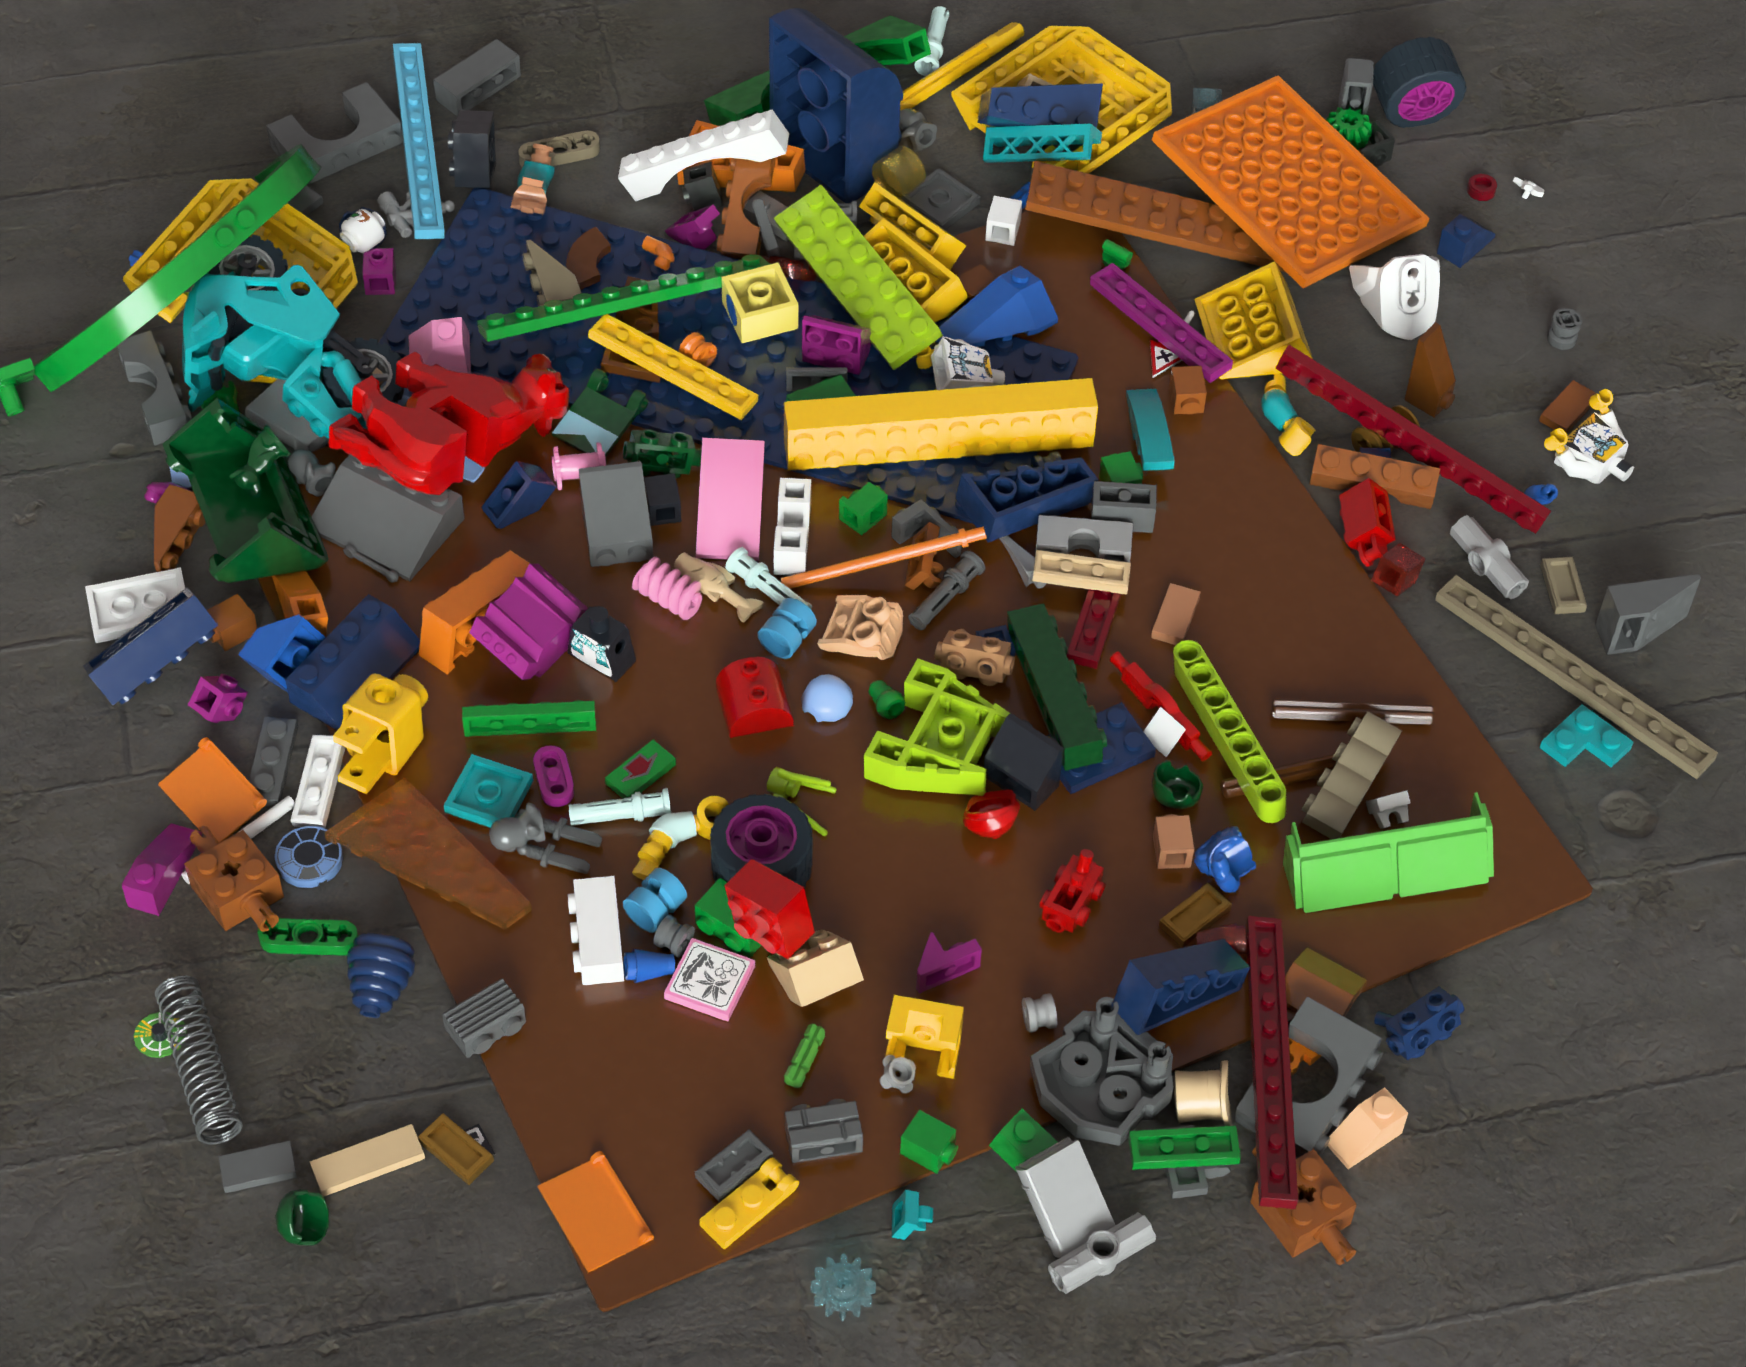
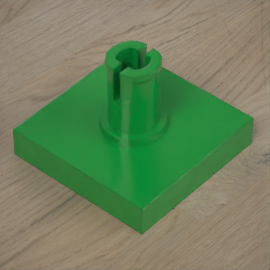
M31 358L0 368V399L8 417L25 411L15 386L33 380L35 368Z

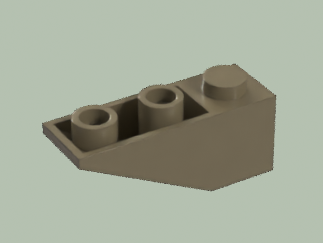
M526 240L527 253L522 254L526 271L531 270L532 272L529 275L533 292L538 291L539 293L537 295L538 307L543 306L545 302L550 300L565 301L573 299L574 295L581 293L575 274L532 240Z

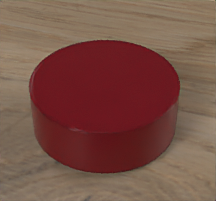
M1487 174L1473 175L1469 179L1467 193L1471 198L1478 201L1491 200L1495 196L1497 182Z

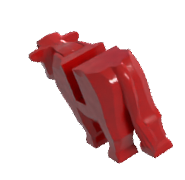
M414 351L396 363L395 384L414 392L407 400L405 406L387 400L380 391L379 380L371 375L354 385L352 395V410L362 413L367 429L363 428L358 422L357 417L350 413L329 426V448L343 449L345 453L358 459L362 465L374 467L387 473L407 489L423 494L441 495L451 484L463 481L465 456L485 468L499 451L509 447L521 438V434L533 423L537 432L542 437L550 434L553 419L562 418L567 413L569 388L563 383L561 373L552 368L550 359L544 354H535L529 357L526 366L509 383L497 377L484 374L460 373L447 370L437 363L433 366L426 365L423 362L422 356Z

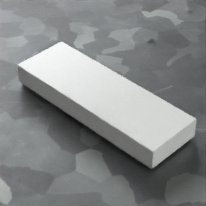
M312 735L290 820L294 827L319 826L326 828L346 748L334 742L332 735Z

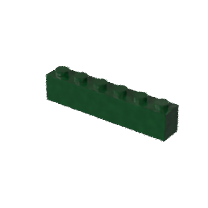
M1044 603L1008 611L1007 629L1016 649L1015 653L1050 737L1054 738L1064 748L1062 758L1064 770L1103 762V748L1107 747L1104 729H1098L1096 725L1097 716L1094 706L1088 705L1086 702L1087 693L1084 683L1078 682L1076 679L1077 670L1074 660H1068L1065 639L1057 635L1058 627L1055 616L1048 614Z

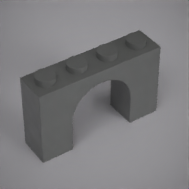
M368 82L342 92L345 114L357 127L346 137L337 140L314 138L302 128L292 114L266 125L270 147L278 157L295 146L302 144L321 167L320 171L308 184L403 143L400 120Z
M1306 997L1289 1024V1038L1324 1057L1335 1072L1336 1084L1329 1094L1318 1101L1311 1103L1292 1102L1295 1155L1298 1158L1313 1149L1319 1156L1323 1154L1330 1141V1137L1327 1136L1333 1125L1338 1128L1348 1112V1109L1345 1108L1346 1103L1350 1097L1356 1099L1359 1096L1366 1082L1362 1079L1368 1068L1373 1071L1383 1055V1052L1379 1050L1381 1037L1315 1000ZM1252 1083L1236 1108L1235 1122L1256 1133L1254 1089Z

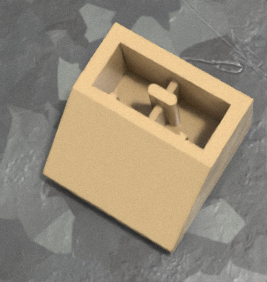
M826 930L815 931L789 959L777 953L767 957L769 965L790 1001L801 1007L864 980L851 942Z

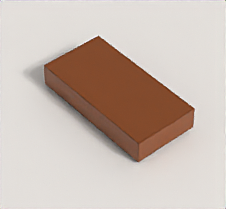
M1573 380L1540 416L1539 422L1553 430L1561 428L1567 434L1591 408L1589 400L1596 393Z

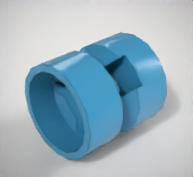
M786 598L774 611L772 617L758 631V639L762 646L772 655L788 659L802 644V640L816 626L817 619L812 610L803 602L793 598Z
M655 868L641 883L642 887H637L623 901V908L629 918L637 926L648 932H655L661 921L669 913H673L687 899V892L682 883L672 873L662 868Z

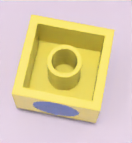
M779 263L722 277V303L741 343L798 329V302Z

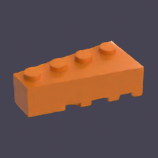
M696 120L689 136L719 126ZM787 145L786 154L775 157L776 161L771 187L761 190L796 192L805 173L804 149ZM732 158L706 160L683 169L711 162L720 187L727 188L728 180L733 181L734 171H731ZM683 170L677 173L678 185H684Z
M510 550L501 557L493 559L490 564L478 572L472 573L457 586L451 587L442 596L428 602L422 611L419 656L448 675L455 668L454 660L461 654L467 657L475 650L473 643L477 639L469 632L476 616H485L490 602L498 599L510 587L515 577H523L528 565L531 563Z

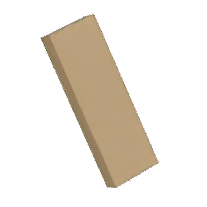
M1036 550L1032 581L1127 594L1131 563Z
M410 1124L310 1161V1165L321 1194L327 1196L425 1159L413 1125Z

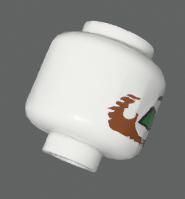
M359 209L341 224L342 232L340 237L344 243L350 246L352 252H367L384 239V220L375 211L371 213L366 209Z

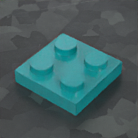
M471 754L444 803V811L447 814L491 827L493 822L498 819L515 817L533 783V774Z

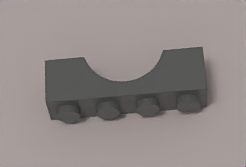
M148 331L126 338L117 345V349L128 381L145 383L156 389L152 396L141 404L145 424L155 446L168 440L192 418L187 404L181 405L180 403L183 400L179 384H172L171 380L175 379L170 362L164 363L163 361L166 358L162 342H155L152 332Z

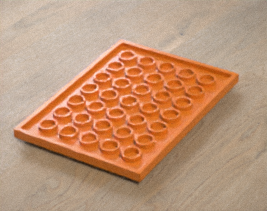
M1279 75L1155 131L1152 137V141L1303 289L1425 228L1430 219Z

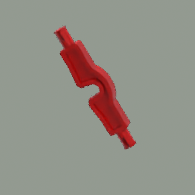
M1115 652L1109 661L1122 673L1121 680L1146 709H1153L1156 706L1158 709L1162 707L1186 729L1178 740L1180 745L1186 751L1192 749L1202 762L1206 761L1212 755V751L1199 739L1200 732L1180 711L1172 696L1161 685L1153 682L1136 662L1130 664L1121 652Z

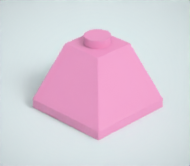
M462 317L431 320L409 335V354L414 351L419 353L424 364L433 366L437 363L447 370L471 373L470 335Z

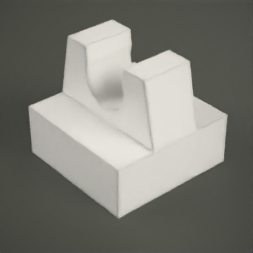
M1407 791L1366 801L1368 812L1373 814L1380 829L1390 826V813L1396 815L1398 824L1409 821L1407 804L1411 802Z

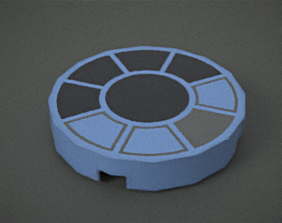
M304 826L294 829L283 836L276 846L274 858L278 872L287 883L301 888H313L319 886V883L325 880L328 882L336 876L342 867L343 852L339 839L331 831L319 826Z

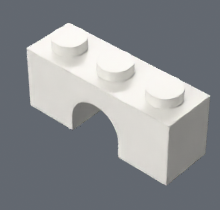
M780 478L778 522L774 541V575L791 576L806 572L811 512V479Z

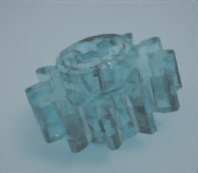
M846 1254L841 1255L840 1263H835L832 1258L827 1257L826 1270L822 1267L815 1268L816 1280L811 1281V1292L816 1294L814 1296L815 1306L826 1304V1317L831 1316L836 1310L839 1311L841 1321H844L847 1311H852L853 1315L860 1317L861 1305L864 1307L872 1306L871 1294L876 1293V1282L871 1280L872 1268L861 1270V1258H856L850 1264L847 1263Z

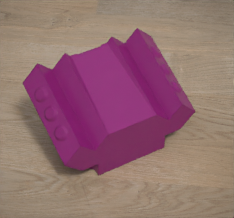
M529 564L523 577H515L510 587L498 599L490 602L485 616H476L469 633L522 680L531 679L534 675L540 678L568 650L571 627L588 607L539 564Z

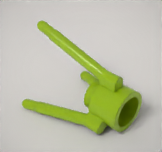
M780 767L773 769L767 782L768 792L774 793L773 796L775 797L780 796L786 800L789 796L794 798L801 785L830 793L837 791L835 787L831 786L829 780L793 773ZM805 814L809 824H811V828L822 836L828 834L826 829Z

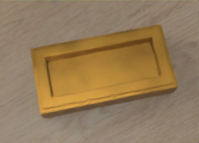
M1207 883L1161 918L1159 927L1183 948L1231 911L1232 903Z
M444 1113L418 1136L422 1146L468 1185L494 1162L493 1155Z

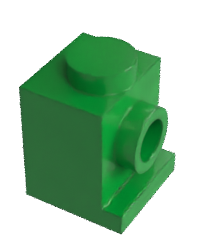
M868 482L861 489L853 491L848 499L845 496L839 499V520L862 536L887 515L888 495L881 487Z

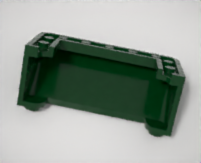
M216 398L162 444L167 455L166 462L175 472L181 471L188 476L218 551V554H213L209 558L210 573L218 581L230 583L319 569L328 561V554L296 479L287 466L286 456L276 459L270 470L260 475L262 490L257 495L251 490H244L237 486L233 481L234 479L231 480L229 476L240 467L247 465L252 442L263 428Z

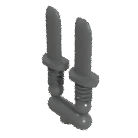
M542 817L544 832L552 833L553 840L559 841L562 837L595 847H600L602 843V838L598 834L566 825L568 821L566 818L561 817L559 822ZM526 843L521 849L506 850V852H514L517 849L520 855L540 860V866L545 868L548 864L584 874H587L590 869V864L583 859L555 852V845L548 844L545 849Z

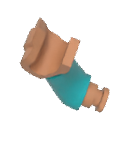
M533 144L532 148L535 149V154H531L530 161H524L518 176V189L514 193L511 208L521 210L523 213L544 215L547 205V188L555 172V167L550 166L552 158L549 157V153H553L554 148Z

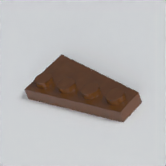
M628 276L625 286H630V283L633 281L645 279ZM658 302L616 313L615 318L659 341ZM608 348L605 349L601 362V370L604 372L660 383V376Z

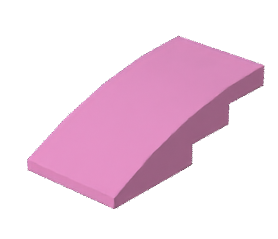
M702 438L696 558L728 560L736 549L743 547L748 551V555L751 558L759 561L765 441Z

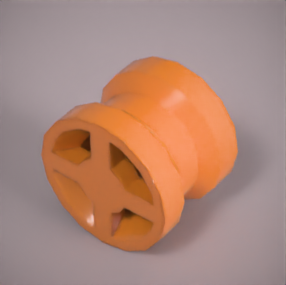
M694 332L683 340L679 352L708 367L717 355V348L714 344L705 342L703 335Z

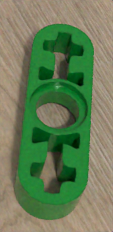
M279 918L278 923L273 928L265 921L269 931L263 932L258 928V937L262 949L268 953L345 956L349 949L353 947L354 939L358 937L356 926L345 920ZM306 931H314L318 934V937L310 943H304L299 940L300 935ZM273 932H279L275 940L269 939V937H272ZM290 932H292L293 941L288 939L290 938ZM324 933H328L329 935L327 936L328 942H325ZM341 934L348 935V937H345L344 942H338Z

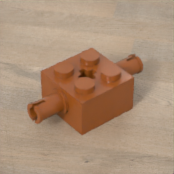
M199 827L204 835L203 837L195 829L190 835V841L201 854L187 861L184 865L191 888L222 928L227 931L249 917L255 921L260 931H269L265 921L268 922L271 928L275 927L279 917L269 906L284 898L279 874L246 832L242 830L219 843L208 827Z
M1255 1147L1252 1151V1154L1257 1158V1152ZM1314 1149L1296 1159L1298 1189L1296 1209L1259 1206L1258 1181L1255 1182L1251 1204L1292 1258L1319 1242H1322L1335 1259L1337 1265L1344 1264L1343 1258L1348 1262L1356 1254V1249L1351 1246L1340 1230L1351 1224L1357 1204Z

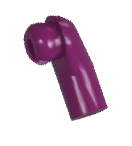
M151 482L146 487L147 492L144 494V498L157 504L169 484L186 490L189 489L174 482Z

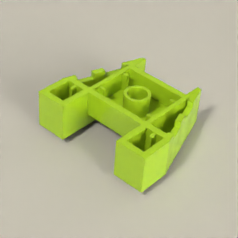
M917 658L904 682L905 706L924 713L908 741L877 730L864 754V778L898 790L984 796L986 792V769L976 766L991 736L996 737L1003 722L1010 713L998 704L992 705L979 695V691L973 686H966L956 679V674L949 669Z

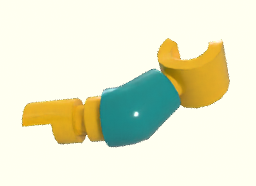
M1274 374V380L1266 383L1264 387V395L1261 399L1262 411L1265 417L1282 432L1279 436V442L1282 447L1291 455L1298 456L1311 443V436L1316 430L1298 416L1290 403L1289 396L1286 394L1285 377L1282 374Z

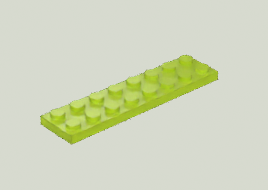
M819 185L774 217L778 227L858 326L871 329V343L893 370L943 336L939 327L822 185Z

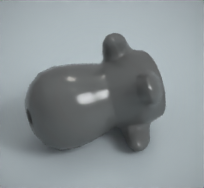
M911 108L900 111L899 129L902 133L901 136L902 138H910L913 152L918 153L924 148L931 146L936 140L937 126L927 121V118L920 111L918 112Z
M305 449L296 450L288 458L287 466L296 477L297 483L304 484L306 490L316 497L324 495L334 477L335 464L330 462L327 465H321L318 458L311 451Z
M527 803L526 809H521L518 817H505L494 821L489 829L491 844L498 850L506 851L514 848L521 849L528 840H535L536 842L545 841L543 820L539 808L532 803Z

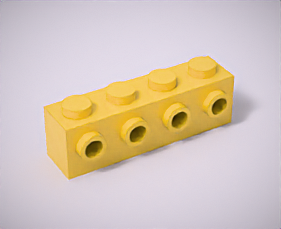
M875 182L859 205L861 209L871 215L870 222L876 225L881 219L885 218L949 270H951L966 247L963 242Z

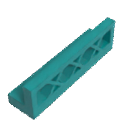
M1092 124L986 127L983 161L994 163L1091 160L1092 144H1101L1102 132ZM993 144L997 147H1006L1000 154H992ZM1070 144H1083V152H1072L1068 146ZM1043 145H1059L1052 153H1046L1042 148ZM1017 146H1032L1026 153L1022 154L1016 149Z

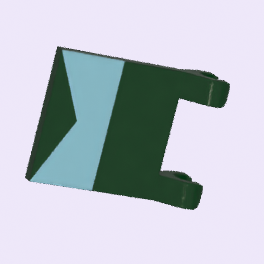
M595 369L586 388L554 429L552 436L583 453L597 452L596 443L600 442L606 458L636 416L647 408L649 402L646 399V394L640 390H635L632 393L626 407L601 395L600 393L609 385V379L606 377V372L601 369Z

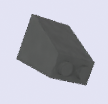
M641 461L578 469L581 508L591 567L641 562L652 559L653 541Z

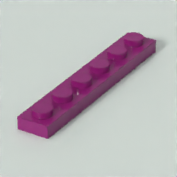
M1111 263L1090 277V285L1188 366H1202L1204 379L1209 383L1232 369L1233 360L1114 263Z

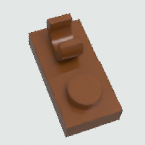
M928 522L913 536L912 544L938 538L940 527ZM937 551L909 558L904 586L915 590L922 582L929 588H935L941 583V579L934 576H937L943 570V566L940 563L933 561Z

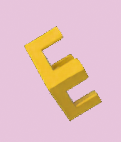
M894 995L886 1030V1039H889L885 1057L887 1055H894L895 1058L905 1057L907 1046L940 1051L937 1075L954 1079L961 1045L964 1007Z

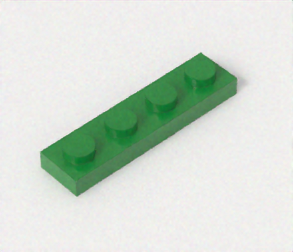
M576 700L573 702H541L536 704L509 703L507 705L462 707L465 737L596 731L595 701Z

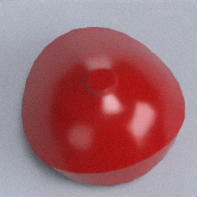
M1009 789L986 792L984 796L975 795L967 804L963 814V823L970 831L981 837L998 839L1013 826L1020 810V803L1016 799L1015 793Z

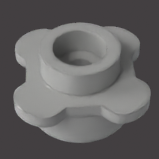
M894 1055L884 1057L882 1061L884 1074L880 1077L881 1086L885 1089L893 1087L899 1089L902 1093H909L913 1089L912 1081L915 1077V1063L904 1057L895 1058ZM896 1071L900 1072V1077L895 1075Z

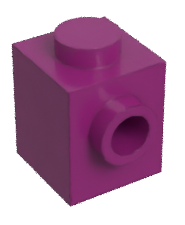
M376 248L364 252L363 281L365 295L395 294L396 263L393 248Z

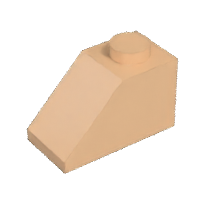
M1384 1087L1360 1103L1329 1136L1330 1141L1327 1146L1345 1167L1350 1169L1402 1134L1408 1112Z

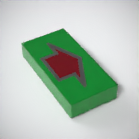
M651 740L606 776L605 784L622 799L632 797V794H635V792L640 791L642 793L676 766V758L655 740Z

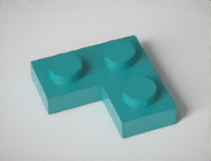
M1581 704L1542 740L1540 749L1564 767L1584 749L1595 755L1609 767H1612L1631 750L1633 741Z

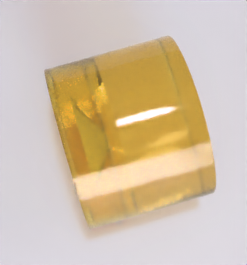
M906 146L897 147L872 166V175L875 183L899 198H902L922 184L926 178L921 160Z

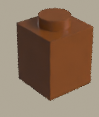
M1202 366L1171 367L1169 392L1174 415L1204 413L1207 391Z
M238 593L207 610L218 624L213 629L215 634L210 638V641L212 643L218 642L224 651L251 638L257 629L254 613Z

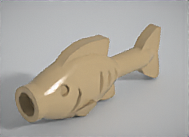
M685 552L676 559L674 568L681 572V576H690L691 583L693 581L700 582L701 589L699 593L706 594L712 601L716 602L719 598H723L737 608V615L741 622H745L751 614L763 607V601L751 598L745 599L733 591L729 585L734 583L735 576L722 566L705 562Z

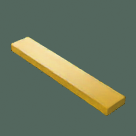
M609 314L603 315L589 330V339L741 421L758 402L759 395Z

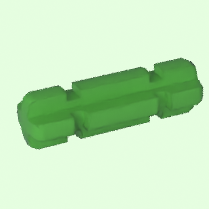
M815 1024L807 1026L804 1033L805 1037L801 1039L791 1060L792 1064L788 1066L784 1075V1082L788 1086L794 1088L802 1086L806 1078L805 1074L809 1072L818 1053L817 1048L821 1046L825 1038V1029Z

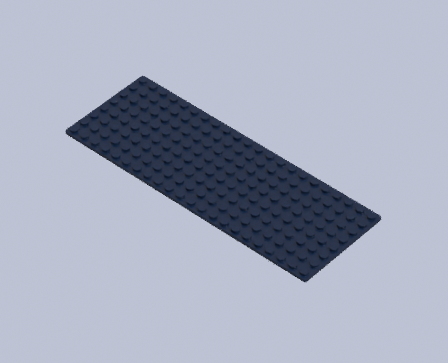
M473 188L445 233L444 239L439 243L379 343L382 345L383 343L388 344L393 353L396 351L403 358L409 355L410 334L431 320L462 317L470 335L471 373L493 376L511 383L526 366L529 357L535 354H544L550 359L552 368L561 373L563 383L569 388L568 406L572 407L586 388L594 370L601 369V362L606 347L589 339L588 333L603 315L487 342L478 330L477 321L486 319L490 314L513 313L517 308L525 306L538 307L537 295L539 293L538 291L533 292L529 277L532 272L531 270L526 271L522 254L527 253L526 240H532L566 267L568 252L574 242L588 230L597 227L611 244V252L602 257L597 265L600 273V282L581 290V293H588L590 295L599 293L606 287H625L628 276L651 281L658 279L663 274L677 275L686 273L688 269L693 267L708 268L714 266L719 261L734 262L738 261V259L546 206L544 215L523 213L521 210L511 208L513 196L484 188ZM646 236L653 237L671 247L675 260L674 263L671 262L668 270L665 271L655 266L654 261L658 256L642 249V243ZM792 274L786 276V279L798 302V329L746 343H741L722 303V288L658 302L659 342L679 352L681 343L688 335L694 332L700 333L704 336L705 342H710L717 348V355L708 368L758 394V402L741 421L662 377L660 378V383L608 372H606V377L609 379V385L600 394L626 407L632 393L635 390H640L646 394V399L649 403L647 408L636 416L631 423L632 425L662 433L682 432L686 435H692L694 443L702 445V438L765 441L764 463L788 470L784 446V402H786V395L794 391H786V367L829 368L802 361L804 315H815L848 324H857L824 283L810 279L803 281L807 279L803 277L798 278ZM617 312L610 313L609 315L615 317ZM944 318L935 322V324L940 327L949 318ZM1012 336V340L1002 341L1001 338L987 340L984 346L978 347L989 353L991 369L1004 371V385L1070 380L1078 363V356L1075 353ZM935 341L929 346L931 349H934V346L939 343ZM872 343L860 375L847 372V384L856 396L937 390L933 366L927 369L918 368L916 362L917 355L893 370ZM1039 451L790 471L855 490L861 489L868 482H871L873 485L881 487L888 495L889 500L911 506L922 499L929 507H934L941 515L974 524L955 499L961 475L973 473V476L986 475L988 470L999 469L1000 473L1016 471L1017 466L1028 465L1031 467V458L1038 455Z

